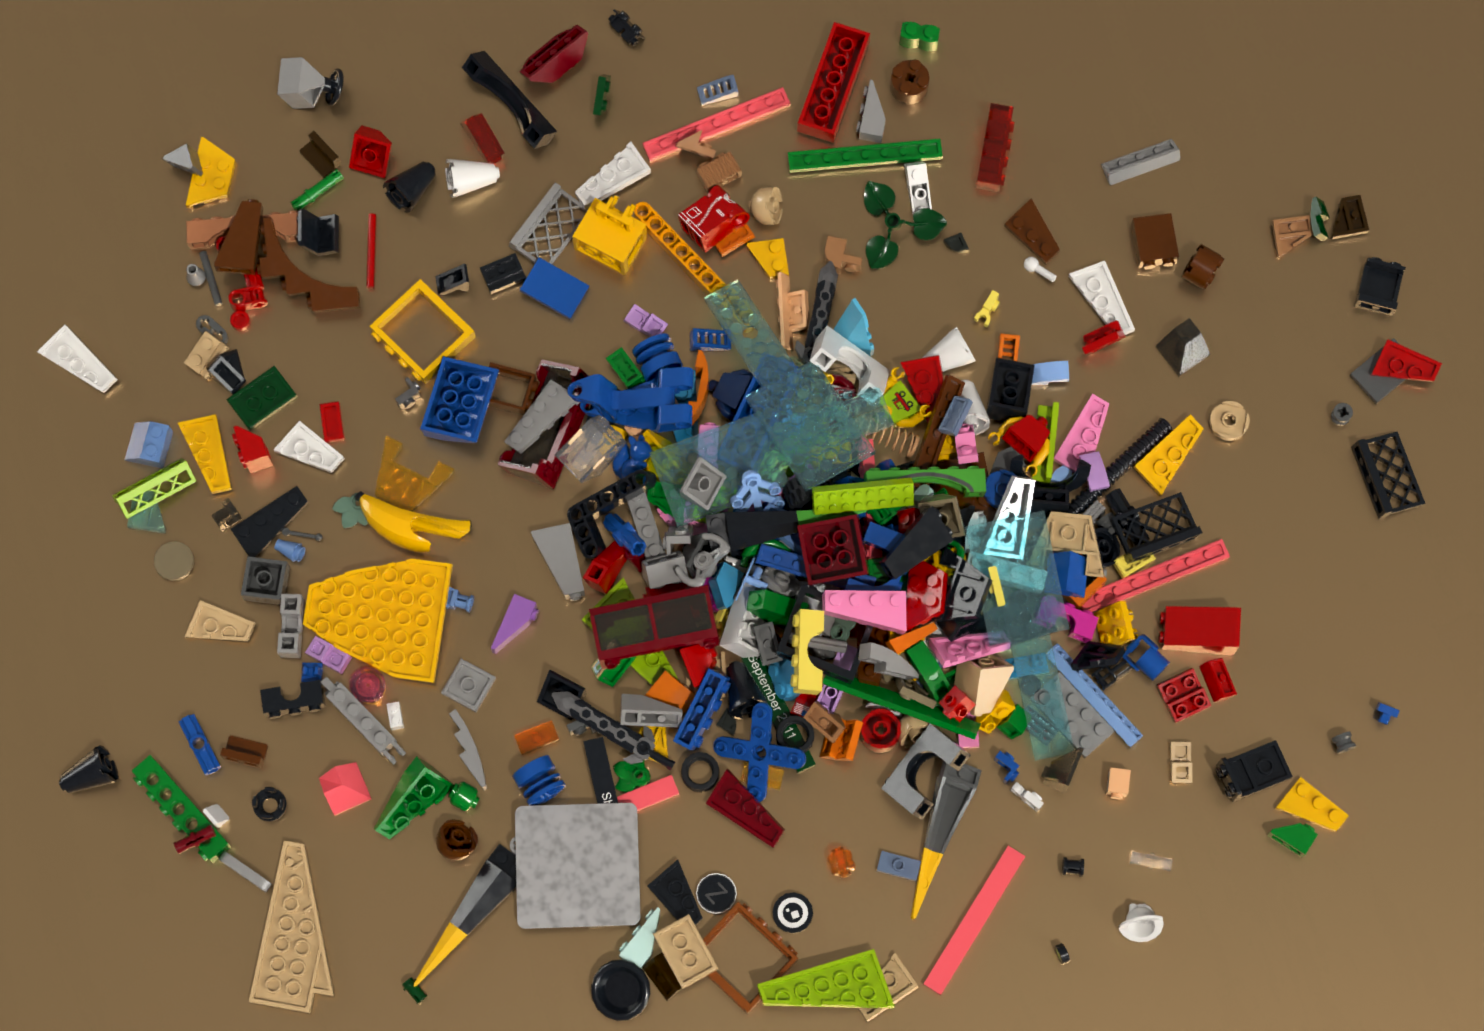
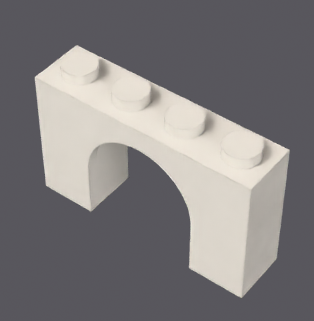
M826 326L815 339L810 362L824 372L836 360L846 364L858 377L859 388L857 395L873 406L885 392L890 370L832 328Z

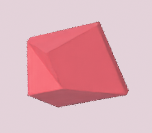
M356 762L335 766L319 778L323 793L334 815L372 799Z

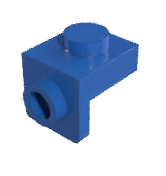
M999 751L994 761L1009 772L1004 778L1003 783L1007 784L1009 780L1013 782L1019 774L1017 771L1019 765L1014 762V757L1008 752L1003 753Z

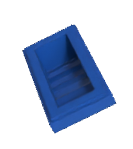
M693 328L690 332V351L731 350V331ZM713 336H716V344H713ZM721 336H724V345L721 344ZM697 337H700V343H697ZM705 337H708V343H705Z

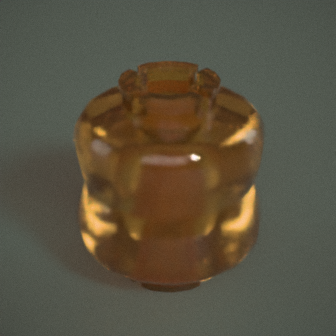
M844 847L831 850L832 854L827 857V861L831 866V873L834 876H839V878L852 875L851 871L856 868L852 860V852L848 849L844 850Z

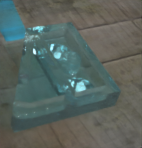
M147 490L144 492L142 500L147 502L152 500L154 492ZM132 500L130 511L135 509L137 501ZM158 503L128 518V528L166 533Z

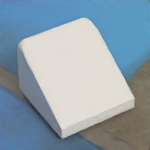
M218 804L203 809V813L217 828H220L230 819Z

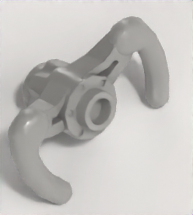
M713 533L702 534V539L716 542L720 547L710 553L705 551L699 552L695 556L694 566L697 572L694 579L689 578L681 567H676L675 572L683 583L691 587L703 586L706 577H711L715 574L718 561L730 551L729 544L722 537Z

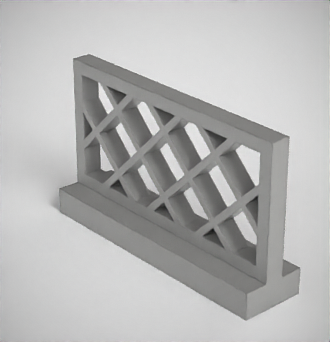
M555 182L512 238L509 247L514 251L517 250L534 264L539 258L538 254L549 253L550 261L548 263L553 264L571 241L574 232L583 219H574L572 210L581 209L586 213L588 208L585 210L579 201L562 190L561 186ZM561 195L568 200L569 207L558 208L557 200ZM570 210L571 220L560 221L559 211ZM550 212H556L558 221L547 223L546 215ZM572 223L573 231L568 234H562L561 224ZM558 225L560 235L549 236L548 226ZM537 227H545L546 236L536 238L535 229ZM561 238V247L551 249L550 239ZM547 240L549 250L538 251L536 241ZM534 241L535 251L527 252L522 248L525 242Z

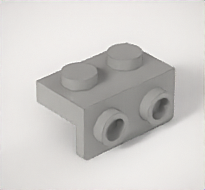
M678 523L676 526H669L668 532H665L663 537V549H667V555H671L674 544L691 543L693 526H688V523Z

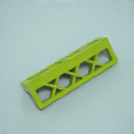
M1053 402L1052 406L1038 405L1037 418L1040 416L1044 417L1048 421L1046 428L1050 431L1047 437L1050 440L1049 454L1043 463L1038 465L1037 474L1031 477L1039 482L1050 483L1052 479L1059 402ZM1031 468V476H1032V475L1034 474V469H1033V468Z
M180 458L115 493L112 497L115 503L119 505L125 518L128 519L195 483L196 479L187 461ZM186 470L190 479L183 483L178 482L179 473ZM164 481L172 482L170 490L167 492L159 491L161 483ZM150 490L154 492L152 500L148 502L142 500L144 492ZM129 500L137 501L135 509L127 512L123 503Z

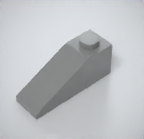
M621 695L620 725L680 727L682 709L644 695Z

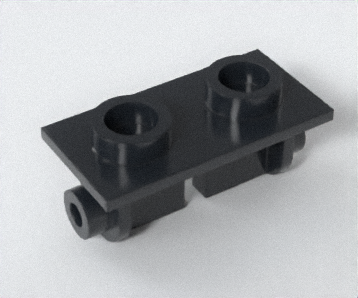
M613 10L616 15L609 17V24L618 33L625 29L621 36L629 45L636 46L639 42L638 38L645 39L641 34L643 30L637 24L633 25L629 21L630 17L623 10L621 12Z

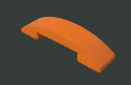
M698 350L695 365L696 376L701 377L697 401H688V404L693 409L692 425L701 415L709 391L708 365L702 350Z

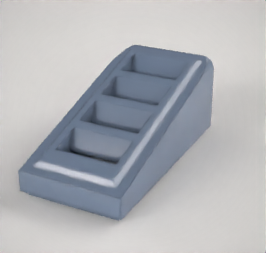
M734 74L697 87L701 105L738 97V88ZM730 84L731 90L727 89V85ZM721 86L724 90V92L720 93L719 87ZM713 88H715V91H716V94H717V95H714V96H713V93H712V89H713ZM705 90L708 91L709 98L705 97Z

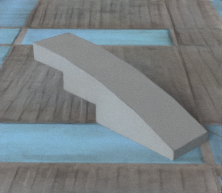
M455 709L449 715L460 729L454 734L465 750L459 756L485 791L487 784L477 747L466 724Z

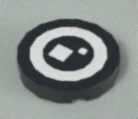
M795 892L786 893L779 897L772 911L773 920L777 927L790 934L800 933L807 929L813 917V909L809 900L802 894Z

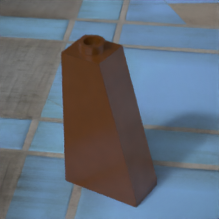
M248 199L241 202L214 262L216 272L256 274L261 233L260 225L262 224L263 206L258 200Z

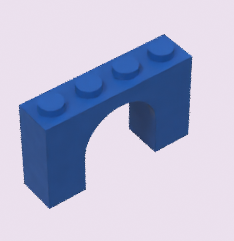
M870 522L863 537V542L888 553L903 534ZM900 576L897 579L889 580L883 585L870 586L848 578L844 590L900 591L903 582L900 581Z

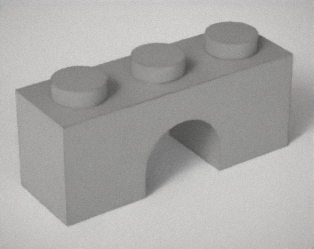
M281 594L280 614L282 617L281 633H278L277 653L281 658H301L305 604L301 594Z

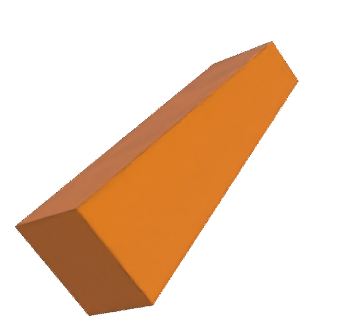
M933 622L887 641L886 645L890 650L900 654L938 628Z

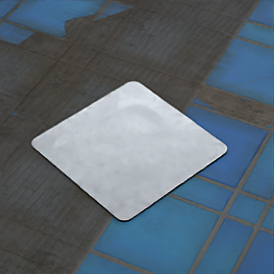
M633 803L520 806L516 809L517 923L521 928L636 925L640 921L637 807Z

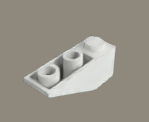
M920 161L904 164L912 215L919 209H932L926 163Z

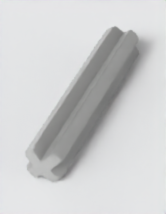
M795 632L790 633L789 644H792V637L795 635ZM815 636L810 639L808 647L846 653L847 642Z

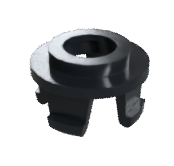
M265 787L256 796H253L252 807L255 814L261 820L271 822L282 817L286 811L287 802L282 792L273 787ZM269 798L275 799L278 803L277 809L272 813L266 812L263 808L264 802Z

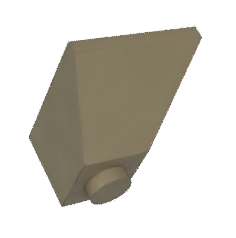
M948 494L925 496L918 503L920 513L930 506L939 510L942 515V522L953 533L952 538L966 535L956 496Z

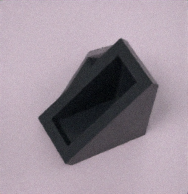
M237 349L220 354L207 368L211 378L232 395L246 382Z

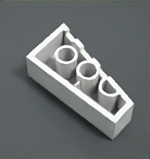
M1011 476L980 550L981 553L1023 560L1035 480L1027 477Z
M748 583L744 584L737 601L735 599L739 589L736 590L735 599L719 644L742 658L760 656L752 627L766 622L746 610L749 591L762 590Z

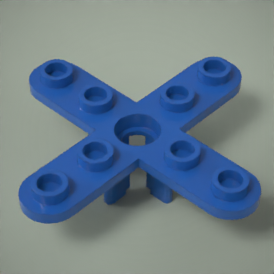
M764 702L758 703L753 707L750 740L721 736L714 741L713 745L714 751L721 757L749 761L747 789L759 802L763 801L767 795L769 765L799 769L806 763V755L801 749L771 744L772 709ZM764 747L766 755L762 757L758 756L757 752L763 751Z

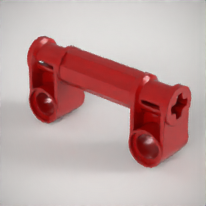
M226 236L220 237L216 242L218 253ZM256 266L255 275L243 274L246 288L233 290L229 294V302L234 311L259 309L268 305V301L263 293L262 277L258 275ZM237 298L243 299L239 304L234 303V300Z

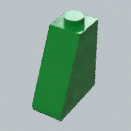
M768 590L749 591L746 610L766 622L772 621L777 626H786L796 599ZM802 602L800 609L809 610V604Z

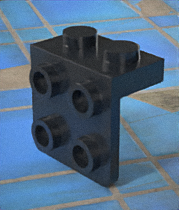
M299 209L297 216V242L299 246L317 256L339 253V216L332 214L317 217L305 209Z

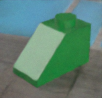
M1299 823L1272 829L1267 836L1300 857H1303L1318 834L1314 832L1315 829L1310 825Z

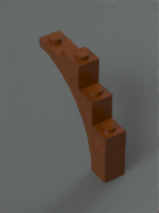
M263 218L264 224H261L260 227L261 234L265 235L266 243H263L262 246L263 253L267 257L259 258L260 263H257L258 275H261L263 279L285 277V280H282L283 292L286 291L288 296L310 294V297H307L308 308H312L314 313L361 308L359 289L357 287H340L325 284L300 271L283 251L276 235L273 219Z

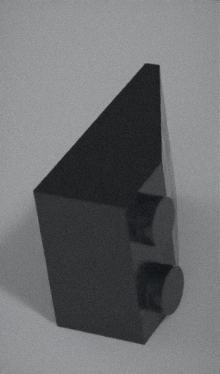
M996 358L986 408L989 419L1006 422L1012 417H1026L1035 365Z

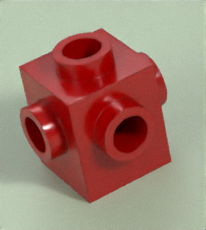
M956 685L939 702L944 708L942 712L950 720L954 717L959 722L976 705Z

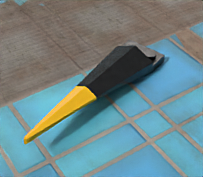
M501 844L496 847L485 861L414 982V987L516 889V856Z

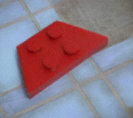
M924 561L909 570L906 596L907 633L913 631V627L919 624L924 625L933 617H938L945 611L948 574Z

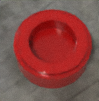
M242 310L235 311L230 317L232 327L238 331L246 330L251 322L249 315Z

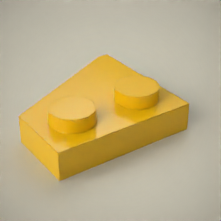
M783 238L747 243V249L756 258L757 263L764 269L769 279L778 278L779 272L789 276Z

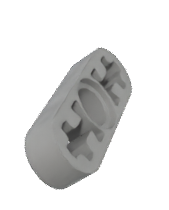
M226 851L219 857L218 860L264 892H267L272 885Z

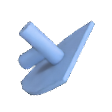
M755 556L736 596V601L745 583L762 590L767 589L768 583L759 580L763 572L762 568L757 567L752 576L748 575L755 561Z

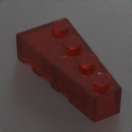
M994 103L990 105L976 183L977 189L999 192V187L1004 186L1005 175L1002 174V170L1007 168L1009 158L1005 156L1006 150L1010 151L1012 141L1008 137L1009 133H1013L1015 122L1011 121L1014 107Z

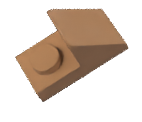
M702 130L679 141L675 146L709 159H713L716 152L712 150L711 145L705 143L698 145Z
M818 701L813 703L803 717L832 743H835L846 728L838 713L832 714Z

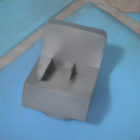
M408 377L405 378V382L410 389L395 398L401 410L411 408L416 403V400L421 397L419 393L421 388L415 380L411 382Z

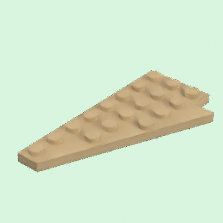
M284 841L249 1002L310 1013L314 993L334 996L306 848L301 843Z

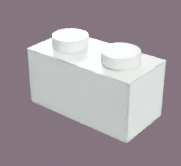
M399 701L386 704L391 730L404 728Z

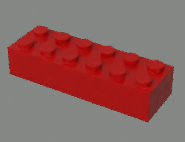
M834 22L798 120L797 132L834 143L870 43V33Z

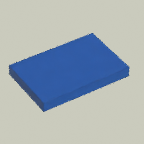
M539 257L520 288V292L570 320L589 289V285Z

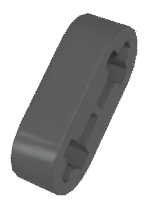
M202 315L196 320V327L202 335L205 331L211 334L216 332L218 335H222L223 339L221 341L225 345L227 344L228 334L210 316ZM202 322H208L211 329L208 330L206 327H203Z

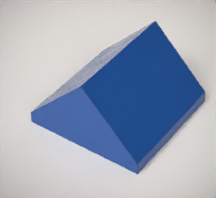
M1072 551L1049 553L1044 593L1084 598L1087 576H1085L1087 558Z

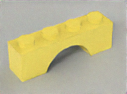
M800 609L793 616L792 621L793 627H795V635L792 637V647H795V654L792 655L791 666L794 667V675L792 674L791 687H793V693L818 695L822 691L823 671L811 663L807 648L810 639L824 631V611Z

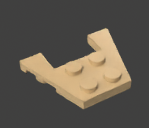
M1051 511L1026 566L1045 571L1047 550L1059 552L1072 551L1077 554L1087 555L1085 576L1104 578L1092 516Z

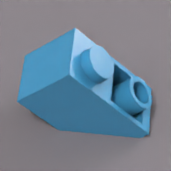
M726 562L716 565L717 571L708 581L716 608L719 610L727 609L733 604L735 599L733 596L743 582L742 577L744 573Z

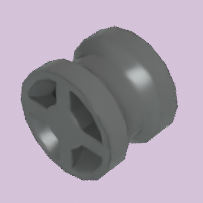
M1347 403L1337 404L1331 413L1332 422L1338 426L1346 425L1353 416L1351 406Z
M1350 731L1332 738V742L1337 746V754L1357 747L1351 740L1352 734Z

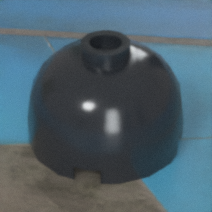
M1097 528L1095 533L1103 568L1115 564L1114 560L1120 555V544L1115 534L1111 535L1108 532L1109 529Z

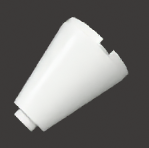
M457 159L446 160V163H449V168H445L448 190L453 192V194H450L452 198L494 184L500 178L499 168L495 167L494 163Z
M957 327L952 329L922 357L940 355L943 372L976 361Z
M961 380L965 382L960 397L968 398L973 402L963 423L973 424L975 435L981 434L989 429L990 419L974 383L969 380Z

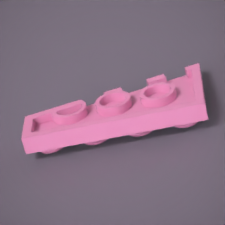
M1094 394L1091 395L1054 457L1055 462L1075 473L1080 460L1079 455L1095 452L1109 407L1108 402Z
M1004 631L968 634L952 642L947 636L930 638L929 646L942 667L946 668L1010 649L1011 641Z

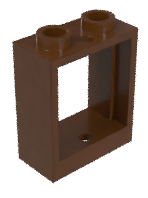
M490 362L489 367L499 369L498 375L528 382L529 384L522 407L495 399H490L489 406L524 415L533 404V399H531L533 392L536 393L539 381H537L536 375Z

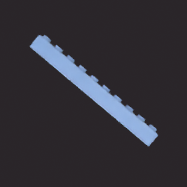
M1058 643L1045 654L1048 660L1072 683L1073 687L1096 709L1100 716L1121 736L1127 745L1132 747L1143 737L1141 732L1083 670H1072L1071 663L1073 659Z

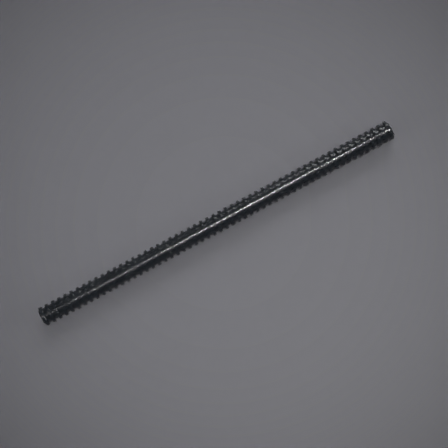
M1160 418L1158 422L1154 423V426L1149 428L1150 430H1147L1145 434L1141 435V438L1136 440L1137 442L1128 447V451L1125 450L1123 454L1119 455V458L1115 459V463L1112 462L1110 466L1106 467L1110 487L1106 489H1110L1111 485L1116 483L1115 480L1118 481L1120 477H1123L1124 472L1127 473L1129 471L1128 468L1131 469L1133 464L1136 465L1137 460L1140 461L1142 459L1141 456L1144 457L1146 452L1149 453L1151 451L1150 448L1153 449L1155 444L1159 443V440L1162 441L1164 439L1163 436L1166 437L1168 432L1172 431V427L1167 420ZM1085 487L1084 491H1080V495H1076L1075 499H1072L1071 503H1069L1068 513H1084V509H1088L1089 505H1092L1093 501L1098 500V497H1101L1102 493H1105L1107 490L1101 489L1090 492L1089 487ZM1043 527L1040 528V532L1037 531L1035 533L1036 536L1033 535L1031 540L1028 539L1026 541L1023 560L1009 558L1010 562L1027 565L1033 549L1041 536ZM988 592L985 603L987 602V599H991V595H994V593L990 594V592Z

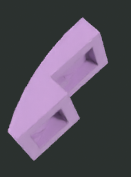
M636 304L633 305L623 320L649 337L662 334L668 325L653 313L649 314Z
M1099 451L1079 455L1080 460H1084L1091 465L1090 474L1087 479L1089 491L1109 488L1110 484Z
M317 636L314 637L305 651L310 657L340 674H343L352 659L349 654L335 648L332 644Z

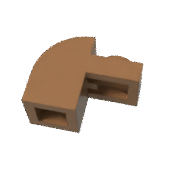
M828 236L825 246L826 264L832 261L839 275L841 268H845L849 272H860L863 258L845 254L846 239Z

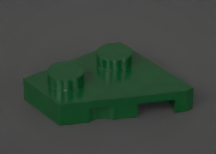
M603 74L598 78L593 110L594 115H602L603 111L606 112L608 100H606L607 93L610 92L611 75Z

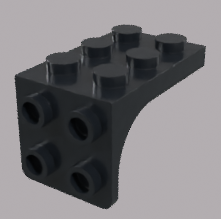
M1276 740L1229 759L1224 757L1217 763V768L1215 769L1219 780L1222 779L1225 784L1224 792L1227 798H1231L1232 802L1293 777Z

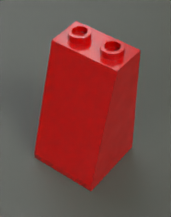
M1166 606L1164 612H1160V624H1163V630L1159 632L1158 642L1162 643V650L1233 656L1239 648L1241 608Z

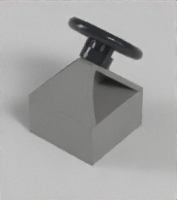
M303 57L281 58L277 94L291 108L302 109L314 108L321 92L326 93L327 104L333 106L340 98L344 75L342 70L337 68L331 73L329 78L323 77Z

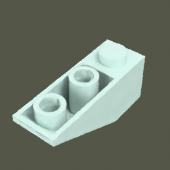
M659 907L655 911L653 909L649 911L645 917L647 921L642 927L638 925L632 933L634 936L629 943L626 941L619 949L621 952L619 957L621 959L633 962L641 969L652 957L655 943L653 933L657 932L661 913Z

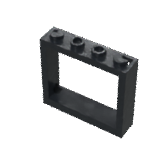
M808 584L801 586L775 653L776 656L791 661L792 655L795 654V649L786 646L793 628V616L800 610L805 595L822 602L823 592L818 591L817 587ZM866 625L860 644L868 642L873 626ZM860 644L850 671L811 655H808L815 667L823 671L824 675L851 684L860 664V660H858Z

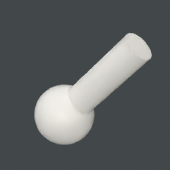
M1028 257L1025 259L1024 268L1027 271H1035L1051 282L1056 280L1057 276L1040 266L1037 258Z

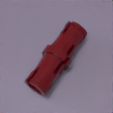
M210 824L197 832L189 833V836L173 844L178 854H181L194 846L196 848L201 846L200 843L216 837V833Z

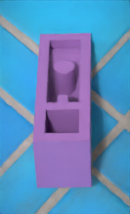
M514 594L491 646L492 653L497 654L531 624L532 620H536L539 613L536 602Z

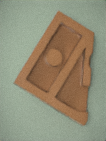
M1311 215L1272 220L1277 258L1283 256L1313 235Z

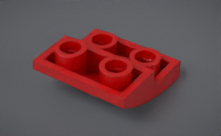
M1193 668L1156 684L1175 723L1212 706Z

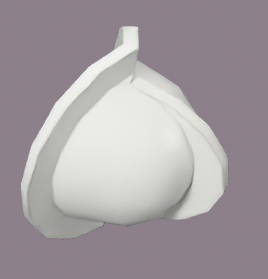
M1132 903L1129 905L1126 921L1119 925V930L1124 937L1131 941L1147 942L1156 938L1161 933L1164 925L1163 917L1155 915L1151 907L1146 904L1136 905Z

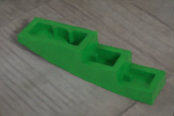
M622 347L606 358L627 389L646 382L641 372Z

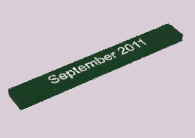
M760 656L740 657L767 699L768 705L772 709V723L777 731L778 725L782 720L791 715L784 699H780L775 693L772 679L768 673V666H762ZM792 724L784 730L783 738L789 746L799 747L805 743L796 724ZM809 750L805 753V765L795 769L797 774L816 766Z

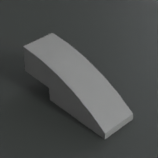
M872 642L860 644L858 660L875 664L874 672L905 680L919 678L918 672L894 651Z

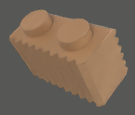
M728 152L727 154L721 153L717 155L714 161H706L700 164L697 169V176L707 193H709L714 186L719 185L722 187L741 177L742 171L731 152Z

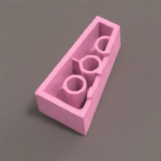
M825 590L822 594V611H824V615L854 621L882 630L893 631L901 635L907 631L906 591Z

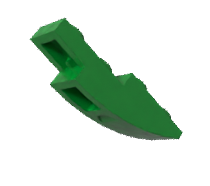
M920 640L907 648L905 652L913 668L919 674L918 679L920 683L925 686L930 698L937 701L935 707L944 710L939 702L952 688L924 641Z

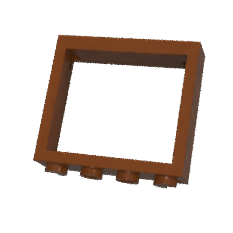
M737 902L703 939L705 945L708 946L739 913L789 960L772 979L784 976L798 961L796 956L798 953L790 945L786 947L781 942L783 938L775 931L771 933L766 928L768 924L760 917L756 919L751 914L753 910L745 903L741 905ZM716 971L707 975L746 1014H749L761 1001L758 993L748 1002Z

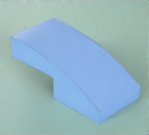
M1068 361L1032 364L1035 365L1032 385H1048L1049 382H1069Z

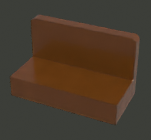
M229 736L226 748H222L220 756L226 760L262 768L268 745Z

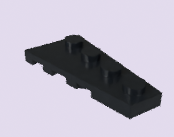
M296 486L231 528V531L249 557H257L309 503L298 486Z

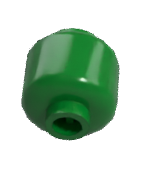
M461 781L459 784L455 783L448 795L451 805L462 811H468L470 807L474 809L480 799L477 797V788L464 781Z

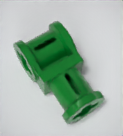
M903 507L868 510L867 514H871L876 523L883 526Z

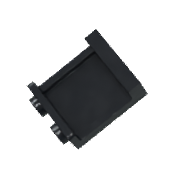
M1377 257L1367 258L1361 276L1355 307L1393 316L1397 309V298L1406 267L1401 266L1397 262H1384Z

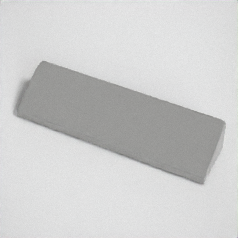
M1170 139L1101 164L1108 183L1113 185L1179 161L1180 150L1174 141Z

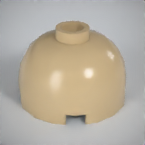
M767 186L754 193L752 200L749 201V211L752 212L756 221L765 225L779 224L783 209H779V202H782L779 188Z
M904 714L900 719L901 734L898 740L900 745L904 749L909 750L930 723Z

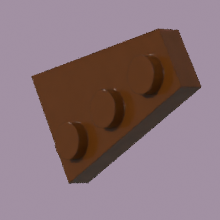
M1032 198L1004 224V227L1045 265L1059 253L1060 249Z

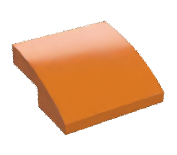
M667 670L662 673L645 694L649 698L682 709V717L688 711L696 695L687 685L681 683Z
M842 719L846 728L835 743H832L826 737L824 738L819 757L839 761H853L863 722Z

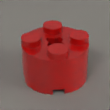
M875 709L864 717L860 732L864 746L876 753H884L894 749L901 734L899 719L887 709ZM879 727H882V730L885 731L883 734L878 733Z

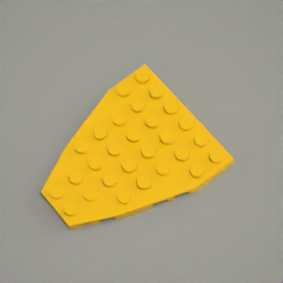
M408 559L397 563L392 562L381 566L351 570L342 575L325 579V581L310 584L303 625L337 649L392 677L435 683L453 565L442 562Z

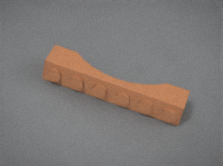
M289 211L285 214L272 212L269 215H263L262 224H264L263 218L273 219L278 237L286 242L297 241L298 211ZM235 215L230 218L212 217L208 220L194 218L192 221H186L187 244L190 250L211 248L220 237L227 235Z

